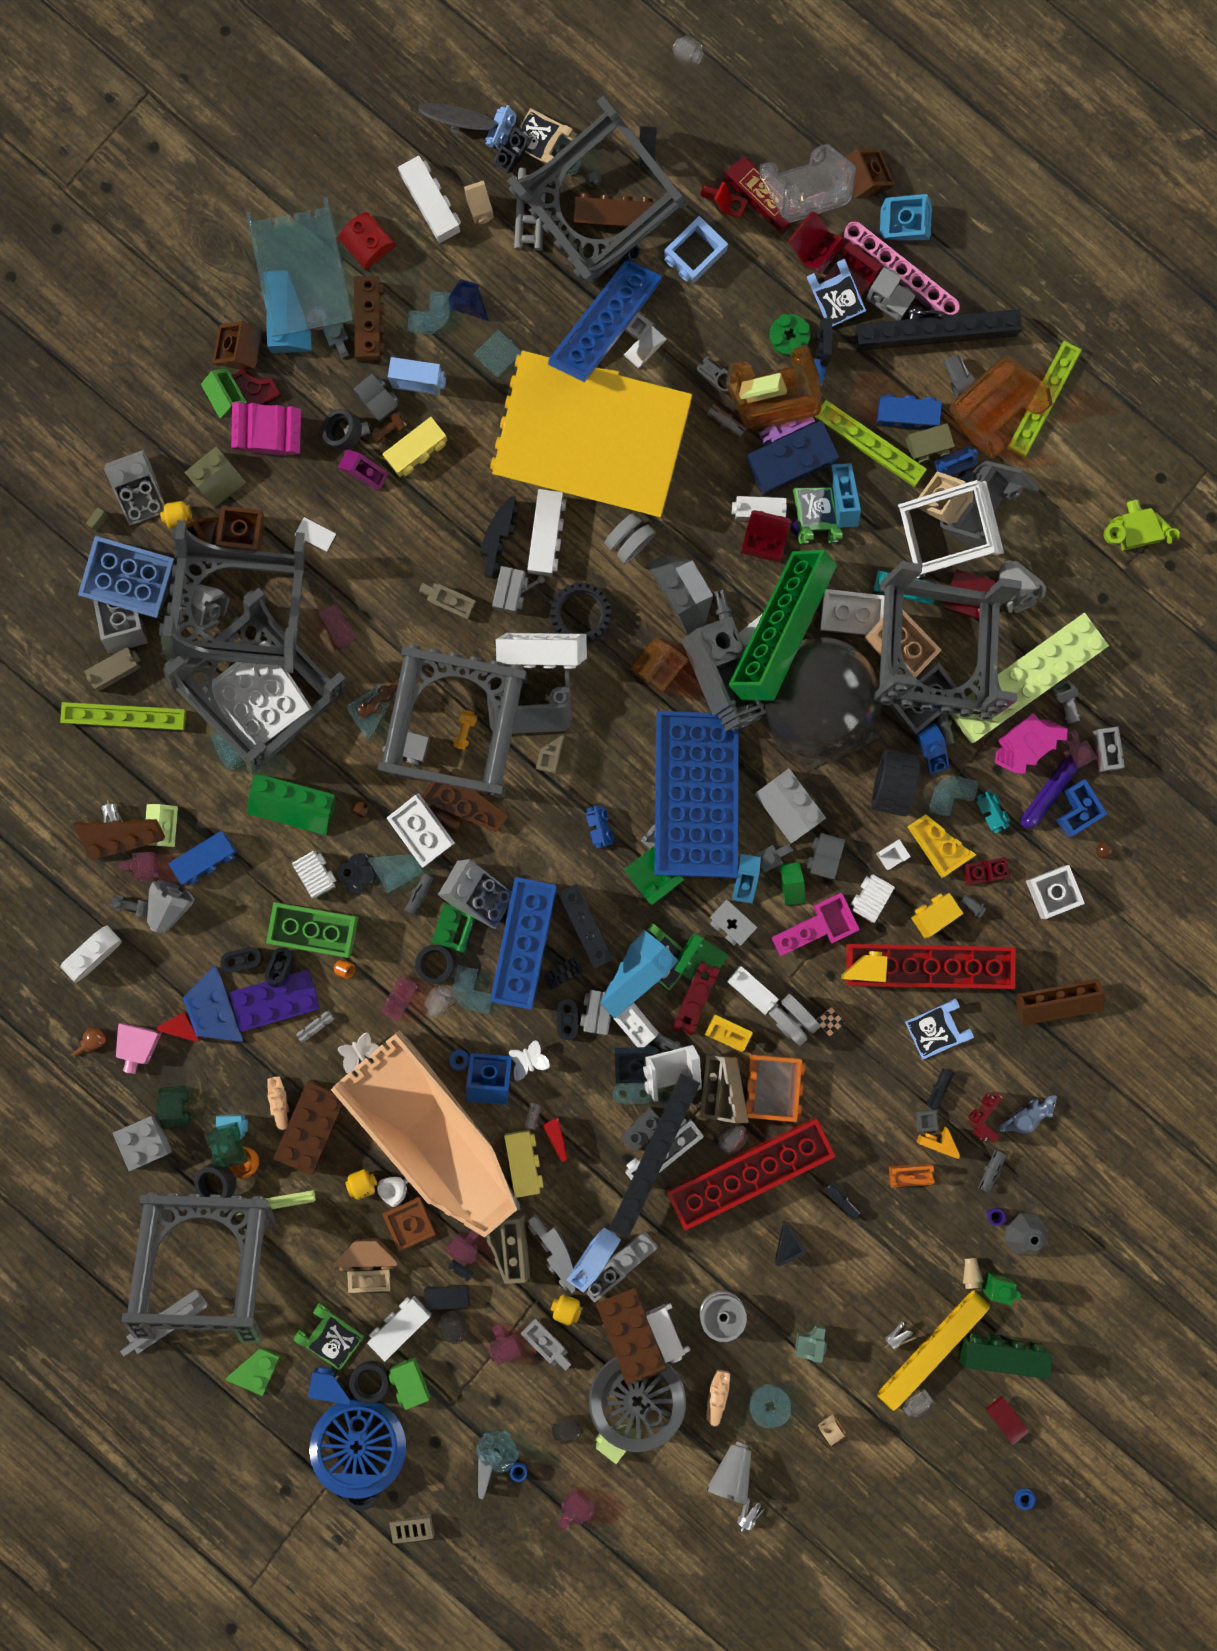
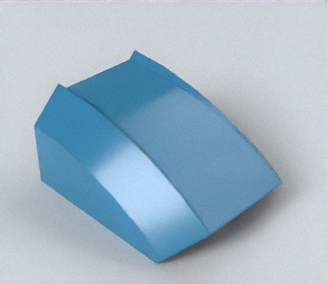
M928 195L886 198L880 214L881 236L884 239L929 240L931 236L932 206Z

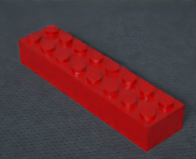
M846 944L845 971L863 955H869V951L882 952V956L887 957L886 982L845 979V985L1015 989L1016 947Z
M813 1117L666 1189V1193L686 1231L834 1158L835 1155L817 1118Z

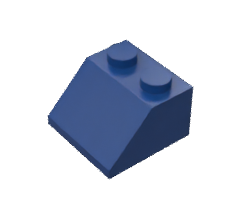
M470 1053L466 1101L507 1105L512 1056Z

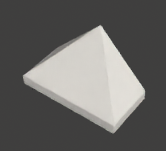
M651 326L640 341L637 340L624 356L640 369L666 341V338Z

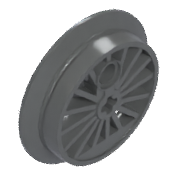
M616 1357L607 1362L597 1373L589 1394L590 1414L598 1432L613 1446L629 1452H646L664 1445L678 1431L685 1414L686 1395L679 1375L670 1364L665 1363V1360L663 1362L667 1371L659 1373L645 1391L644 1388L648 1378L642 1381L640 1389L639 1382L634 1384L635 1389H633L632 1385L628 1386L630 1391L621 1384L624 1377ZM663 1378L668 1386L648 1395L652 1388ZM618 1387L626 1396L614 1390ZM668 1390H670L672 1395V1399L650 1400L651 1398ZM610 1395H612V1396H615V1397H617V1398L623 1399L624 1401H605V1400H606ZM641 1398L642 1408L638 1405L634 1407L632 1399ZM655 1404H672V1413L659 1409ZM624 1405V1407L605 1416L603 1414L602 1406ZM626 1411L611 1428L606 1420ZM653 1411L658 1414L659 1420L656 1423L648 1421L647 1414ZM631 1414L624 1435L618 1434L615 1430ZM663 1415L670 1417L666 1425L661 1423ZM636 1416L637 1439H630L627 1436L633 1419ZM640 1419L648 1430L649 1438L641 1439ZM659 1426L662 1430L654 1435L651 1428Z

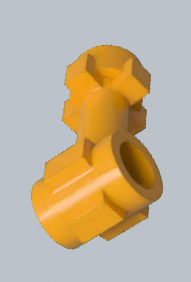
M468 710L461 712L458 722L462 723L459 736L453 739V747L465 750L466 746H468L467 734L470 726H475L478 716L474 712Z

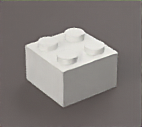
M1069 865L1026 880L1041 919L1050 918L1085 904Z

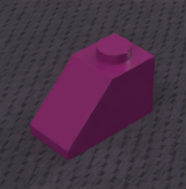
M348 449L338 465L339 469L351 477L380 491L389 474L361 453Z

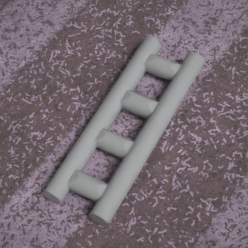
M525 168L518 169V179L529 176L526 175ZM545 193L540 197L543 203H545ZM517 198L514 249L522 250L523 243L535 244L534 250L542 251L544 230L542 225L544 223L540 218L536 219L533 215H524L525 203ZM524 223L536 224L535 235H523Z

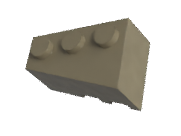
M720 1055L706 1056L700 1118L731 1123H748L737 1058Z
M525 1215L509 1216L486 1236L487 1243L494 1254V1260L504 1283H525L530 1279Z

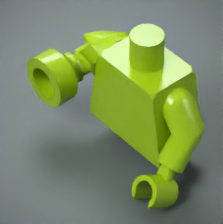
M1139 500L1127 502L1129 513L1112 519L1103 534L1104 539L1109 544L1116 545L1121 542L1122 551L1159 543L1165 537H1167V543L1171 544L1172 537H1175L1177 540L1180 537L1179 530L1171 528L1152 508L1141 510Z

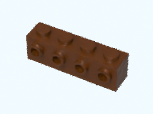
M580 193V197H575L574 223L628 227L656 202H653V198H641V201H633V197L621 196V200H615L611 195H601L600 198H592V194Z
M354 276L355 358L357 362H382V355H385V343H382L381 335H385V324L381 323V315H385L384 303H381V295H384V283L380 282L379 276Z
M1099 979L1017 994V1013L1022 1026L1100 1012L1104 1011L1105 993Z

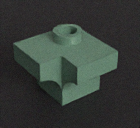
M815 1324L813 1330L808 1333L797 1332L794 1352L796 1357L822 1363L823 1355L826 1354L827 1342L824 1341V1325Z

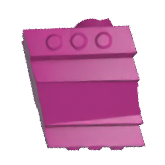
M232 403L231 448L257 454L281 456L300 454L301 409L293 406Z
M1032 713L997 740L1002 747L996 751L995 763L1013 773L1025 774L1026 764L1036 765L1037 761L1051 749L1056 750L1057 740L1067 741L1068 729L1049 720L1038 719Z

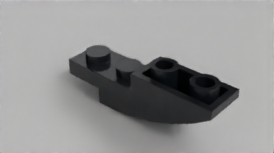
M511 496L500 507L486 530L480 554L487 557L484 572L487 578L493 579L494 573L498 574L500 562L497 561L498 553L502 554L504 545L501 539L509 540L510 535H514L516 523H512L513 517L518 515L519 503H516L515 496Z

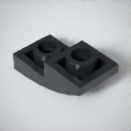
M514 126L506 144L500 145L492 163L509 174L526 152L533 137L520 127Z
M449 1284L447 1287L427 1286L424 1288L426 1309H455L470 1306L468 1285Z

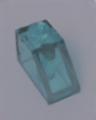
M217 732L210 735L215 750L227 770L232 771L245 763Z

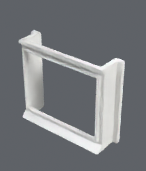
M975 480L898 505L913 563L922 564V573L917 576V579L925 577L927 573L991 554L1000 555L1004 553L986 481L980 482ZM974 490L987 544L922 563L909 510Z

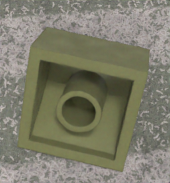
M214 447L184 472L214 508H217L246 484V481L217 447Z

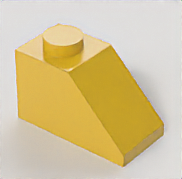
M869 951V955H863L842 974L841 979L886 982L887 957L882 956V952Z

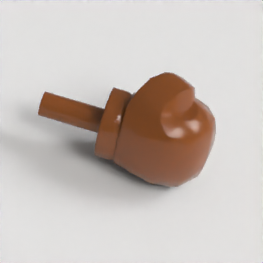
M88 1028L83 1034V1040L80 1041L81 1047L74 1051L73 1054L78 1056L84 1050L90 1053L106 1043L104 1033L99 1028Z

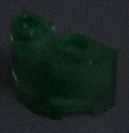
M185 1086L160 1088L158 1090L160 1100H157L158 1120H162L161 1129L188 1127L190 1112L185 1110V1103H188L189 1095L188 1091L185 1090Z
M237 1122L215 1127L210 1134H207V1143L212 1148V1162L215 1167L227 1168L248 1162L245 1149L240 1143L241 1134Z

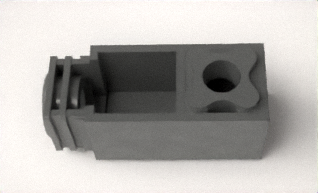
M732 616L697 628L681 640L712 715H718L719 719L721 718V724L724 725L725 732L738 730L755 723L767 713L763 708L764 704L760 700H741L729 686L745 652V647Z

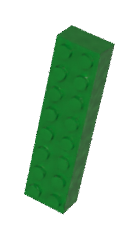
M825 550L792 551L729 683L730 688L741 700L775 699L837 567V564Z

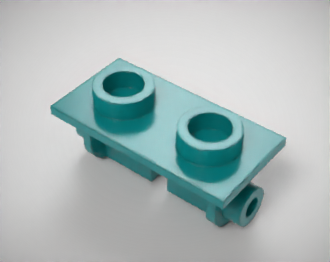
M990 789L985 792L986 797L984 794L977 796L978 801L976 803L982 814L988 811L991 813V815L985 817L991 831L993 830L994 833L1002 830L1001 826L1004 829L1010 826L1008 824L1010 819L1007 813L1001 810L999 806L1000 800L995 792L992 793Z

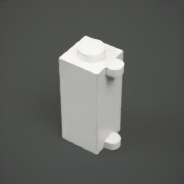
M737 496L736 502H732V514L735 515V521H749L751 511L753 510L786 518V498Z
M739 966L727 980L733 988L764 1015L778 1006L776 1002L779 999L742 966Z
M671 1303L663 1304L646 1312L647 1320L665 1363L669 1361L671 1363L678 1362L685 1353L690 1351L689 1346H682L667 1311L672 1308Z

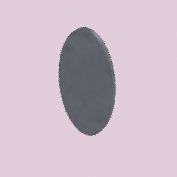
M425 103L419 106V112L426 117L452 125L451 132L454 134L458 133L460 127L476 130H490L496 127V122L492 118L466 108L438 103Z

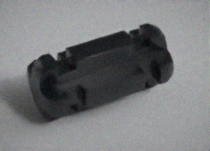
M456 1258L452 1260L448 1267L450 1270L452 1268L453 1272L459 1277L466 1278L465 1281H469L474 1273L473 1270L469 1271V1267L462 1262L458 1263Z

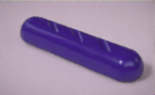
M1067 758L1062 761L1022 815L1020 824L1024 828L1031 829L1038 825L1075 775L1078 768L1073 758Z

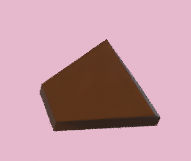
M220 517L190 520L186 522L187 529L196 538L213 545Z

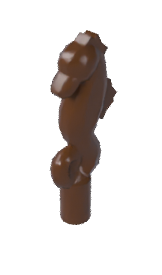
M397 680L389 686H381L378 689L379 695L374 696L367 707L366 702L362 701L361 706L358 708L359 716L367 718V716L373 713H380L382 707L380 703L388 702L392 699L393 693L397 691L399 681Z

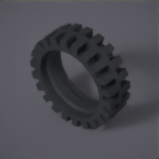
M583 582L569 584L554 597L550 611L551 622L558 634H586V643L589 644L598 640L608 629L611 620V607L606 595L594 585ZM576 594L591 596L598 602L601 609V618L598 625L587 633L570 631L561 619L563 603L569 597Z

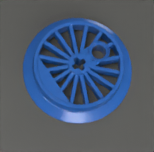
M353 1398L349 1405L337 1403L327 1410L317 1422L310 1440V1460L317 1478L327 1489L346 1498H366L383 1491L398 1476L406 1455V1437L396 1415L380 1402L365 1404L359 1402L356 1398ZM358 1411L357 1416L350 1419L349 1412ZM362 1411L371 1413L368 1420L362 1416ZM343 1414L348 1424L349 1434L336 1420ZM376 1415L382 1422L369 1433V1427ZM357 1420L364 1422V1428L360 1432L354 1430V1423ZM332 1422L347 1440L327 1430ZM384 1425L387 1426L389 1434L369 1441ZM326 1434L344 1443V1445L322 1444L324 1435ZM388 1438L392 1439V1447L370 1446ZM357 1441L362 1446V1450H358V1454H356L355 1450H352V1446L356 1445ZM322 1448L344 1449L327 1457H322ZM370 1450L391 1451L390 1460L388 1461L370 1452ZM345 1455L328 1471L324 1462ZM367 1456L386 1464L387 1466L381 1473ZM348 1459L342 1473H333ZM363 1460L368 1463L377 1475L367 1474ZM353 1462V1473L347 1474ZM358 1462L363 1474H357Z

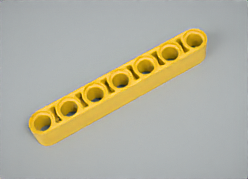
M976 1290L971 1291L879 1390L877 1396L892 1411L896 1410L986 1314L991 1305Z

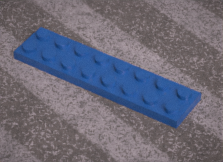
M626 259L551 355L548 365L586 382L661 283L662 276Z

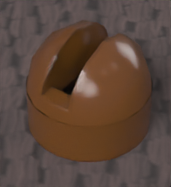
M358 801L353 805L351 812L361 818H366L369 806L366 803L364 804L363 801Z
M1102 841L1096 849L1097 855L1102 859L1110 857L1115 851Z

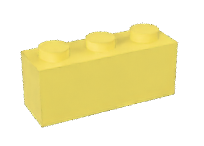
M430 417L385 451L383 456L400 478L402 475H409L414 470L413 467L418 463L422 464L427 461L433 451H439L445 447V442L448 440L444 432L433 418Z
M530 1129L505 1134L515 1198L540 1194V1188L544 1186L542 1175H538L536 1168L540 1167L538 1154L534 1155L533 1147L536 1146L535 1134H531Z

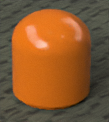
M339 960L334 965V972L340 977L350 979L355 972V965L345 960Z

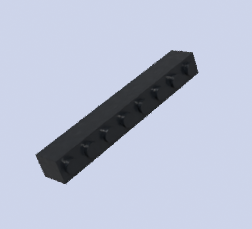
M1020 309L857 324L854 330L856 351L1017 337L1022 330Z
M682 1073L680 1074L610 1224V1230L629 1238L698 1090L699 1081Z

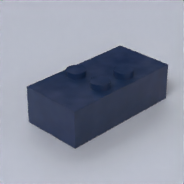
M821 420L747 454L746 462L762 496H766L837 463L839 456Z

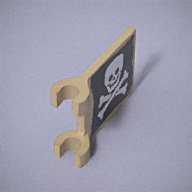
M531 108L520 126L522 130L533 137L525 153L545 164L554 158L551 153L561 136L573 141L577 135L573 132L572 128L562 125Z

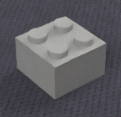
M157 1114L113 1133L128 1171L172 1152Z

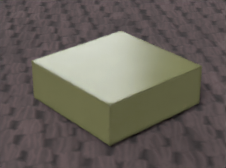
M97 508L86 524L97 532L109 515L100 508Z

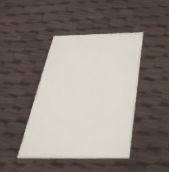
M305 517L296 531L305 533V541L326 552L336 533Z

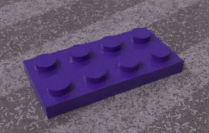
M310 969L288 975L286 982L277 988L269 986L266 981L229 992L240 1032L321 1009Z

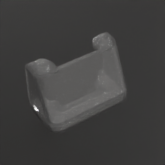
M825 144L812 151L809 164L779 173L778 166L774 162H767L760 165L759 175L782 218L787 222H795L806 218L811 211L819 214L846 205L852 198L856 166L829 144Z

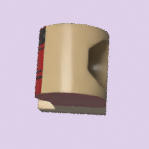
M834 1414L818 1424L820 1431L832 1447L846 1437L845 1430Z

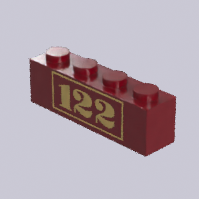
M742 155L725 172L724 180L741 197L748 199V203L781 235L799 219L801 212L799 206L794 201H789L785 197L783 190L775 187L765 173H760L751 159H746Z

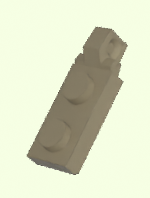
M422 583L419 589L420 593L428 596L427 601L466 620L469 619L476 604L475 600L440 584L434 583L433 587Z

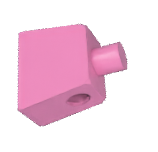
M127 1023L119 1024L116 1057L126 1060L124 1072L135 1074L138 1063H149L162 1032Z

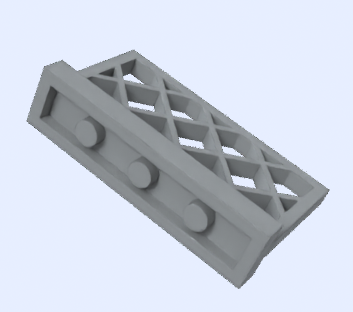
M197 1288L160 1314L195 1316L209 1305ZM155 1328L157 1330L155 1339L134 1338L129 1334L126 1337L130 1343L120 1352L123 1357L134 1349L138 1354L174 1329Z

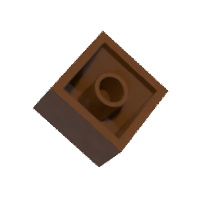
M855 149L839 161L842 174L847 179L850 192L855 199L868 198L895 186L880 149Z
M244 321L220 324L212 364L240 370L255 369L258 362V351L262 342L261 335L263 329Z

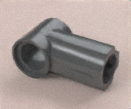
M960 354L954 355L943 362L951 380V389L957 399L977 391L975 379L972 374L968 373Z

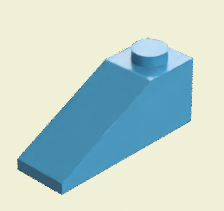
M852 464L831 465L838 528L859 526L861 508Z

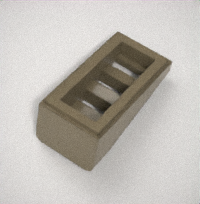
M431 1514L389 1522L393 1544L433 1539L435 1535ZM423 1523L425 1525L426 1532H422L421 1524ZM414 1524L417 1526L418 1533L414 1534L413 1530ZM405 1525H408L410 1535H406ZM396 1526L401 1528L402 1536L398 1537Z

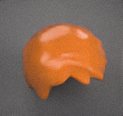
M240 1146L228 1155V1167L232 1170L234 1176H238L240 1179L252 1176L259 1166L258 1154L251 1148Z

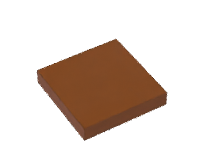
M421 1196L382 1213L398 1252L437 1235Z

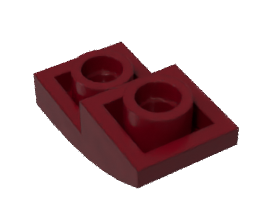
M1006 857L962 865L966 885L1010 877Z
M1000 1396L986 1408L993 1421L1000 1427L1012 1445L1029 1432L1003 1396Z

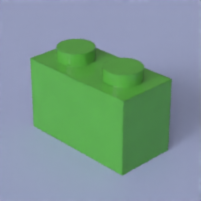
M228 368L211 371L201 383L220 419L232 416V403H247Z
M416 1357L391 1367L389 1379L393 1386L396 1385L398 1393H396L397 1400L400 1405L404 1406L405 1410L429 1401L430 1393Z

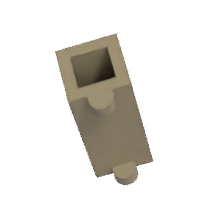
M126 647L84 672L92 687L97 691H101L142 668L139 663L142 660L136 650L132 651V649Z

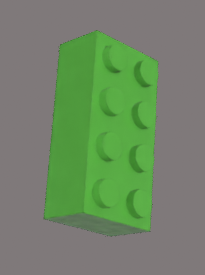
M274 902L266 943L351 958L358 917Z

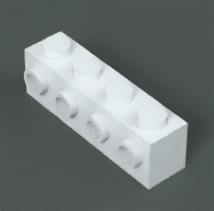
M686 1119L683 1120L659 1172L704 1137L691 1119L688 1121ZM634 1158L626 1165L628 1169L625 1173L630 1179H632L641 1159Z

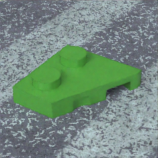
M261 1347L228 1375L226 1381L263 1396L280 1355Z

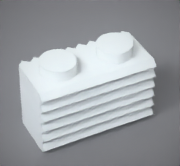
M312 851L292 863L312 899H317L335 888L334 882L337 881L332 871L327 872L324 867L326 861L322 854H317L316 851Z
M871 875L870 878L865 877L860 886L863 888L861 894H856L850 905L853 906L852 912L871 923H875L895 887L879 877Z

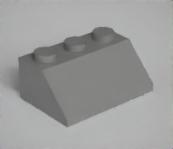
M787 769L754 794L790 843H793L826 819L790 769Z

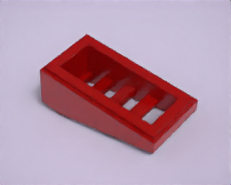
M557 1116L545 1122L543 1127L561 1162L567 1160V1153L560 1120Z

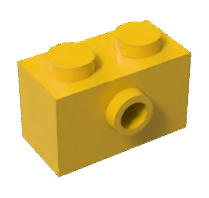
M940 893L931 899L933 903L928 906L924 904L915 910L916 914L911 919L924 938L934 935L963 914L950 893L946 895Z

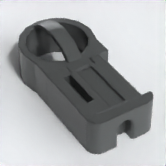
M708 356L704 358L702 365H698L697 374L714 386L720 393L729 394L734 391L736 379L732 373L724 368L722 370L710 361ZM721 378H731L733 380V385H728ZM718 382H719L721 385H723L726 389L721 388V387L719 386Z

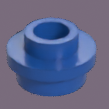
M455 1050L449 1057V1064L453 1069L461 1071L468 1067L470 1057L464 1050ZM457 1056H461L463 1058L462 1064H458L456 1062Z
M1022 1488L1015 1493L1014 1501L1018 1508L1029 1510L1034 1506L1036 1498L1030 1489ZM1022 1496H1028L1027 1501H1021Z

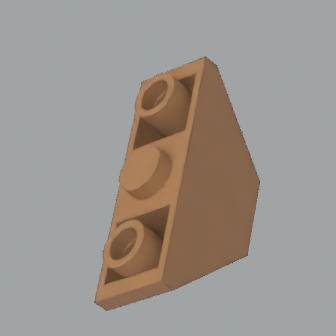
M357 1238L334 1262V1267H339L341 1271L352 1270V1267H360V1270H372L373 1266H381L382 1270H390L398 1265L399 1258L378 1238Z

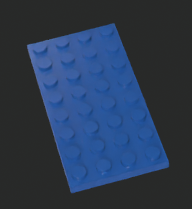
M656 712L654 876L738 877L739 729L725 732V727L721 724L722 720L721 718L719 719L718 715L713 716L712 713Z

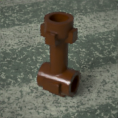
M399 411L394 413L389 418L391 420L389 424L380 430L378 427L373 429L374 432L371 433V436L377 444L386 441L385 436L396 428L400 432L409 425L403 413L401 414Z

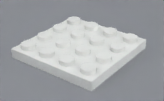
M263 641L259 644L260 646H270L268 641ZM236 662L212 681V690L216 703L255 746L260 741L265 745L287 729L299 717L312 709L290 674L285 672V667ZM203 687L205 693L208 691L207 687Z

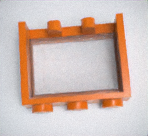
M750 1054L746 1093L748 1118L797 1122V1117H801L802 1109L801 1105H798L799 1096L803 1095V1084H800L801 1076H804L805 1063H802V1059Z

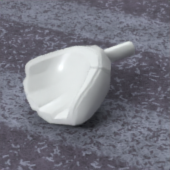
M401 1177L382 1179L377 1186L378 1194L384 1202L391 1207H396L404 1200L407 1192L405 1184L409 1183L406 1178L402 1180Z

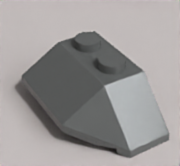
M663 555L647 564L687 635L695 629L705 626L713 594L693 560Z

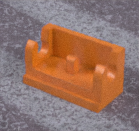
M930 1163L889 1166L890 1187L932 1185L935 1182L932 1175L934 1166Z

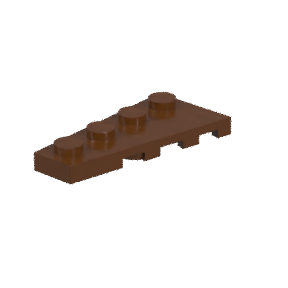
M442 767L438 772L457 777L445 767ZM431 782L421 795L426 803L494 832H498L509 817L508 814L476 790Z
M157 819L131 820L130 822L112 820V822L101 823V821L83 823V821L75 822L73 825L91 860L163 841L165 838Z

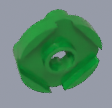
M781 315L774 321L769 332V339L773 349L780 355L788 357L803 352L810 340V327L804 319L797 315ZM792 331L795 338L787 340V335L784 333Z

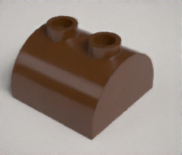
M221 506L216 546L260 551L264 536L263 510Z

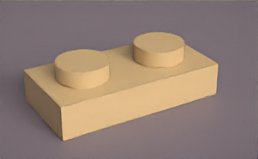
M349 1270L347 1272L348 1293L391 1290L390 1270Z

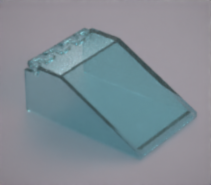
M323 197L324 208L314 209L315 217L311 216L309 210L294 213L295 221H292L290 214L274 217L275 225H272L270 218L256 221L250 212L246 213L272 337L353 321L339 236L332 205L328 197Z

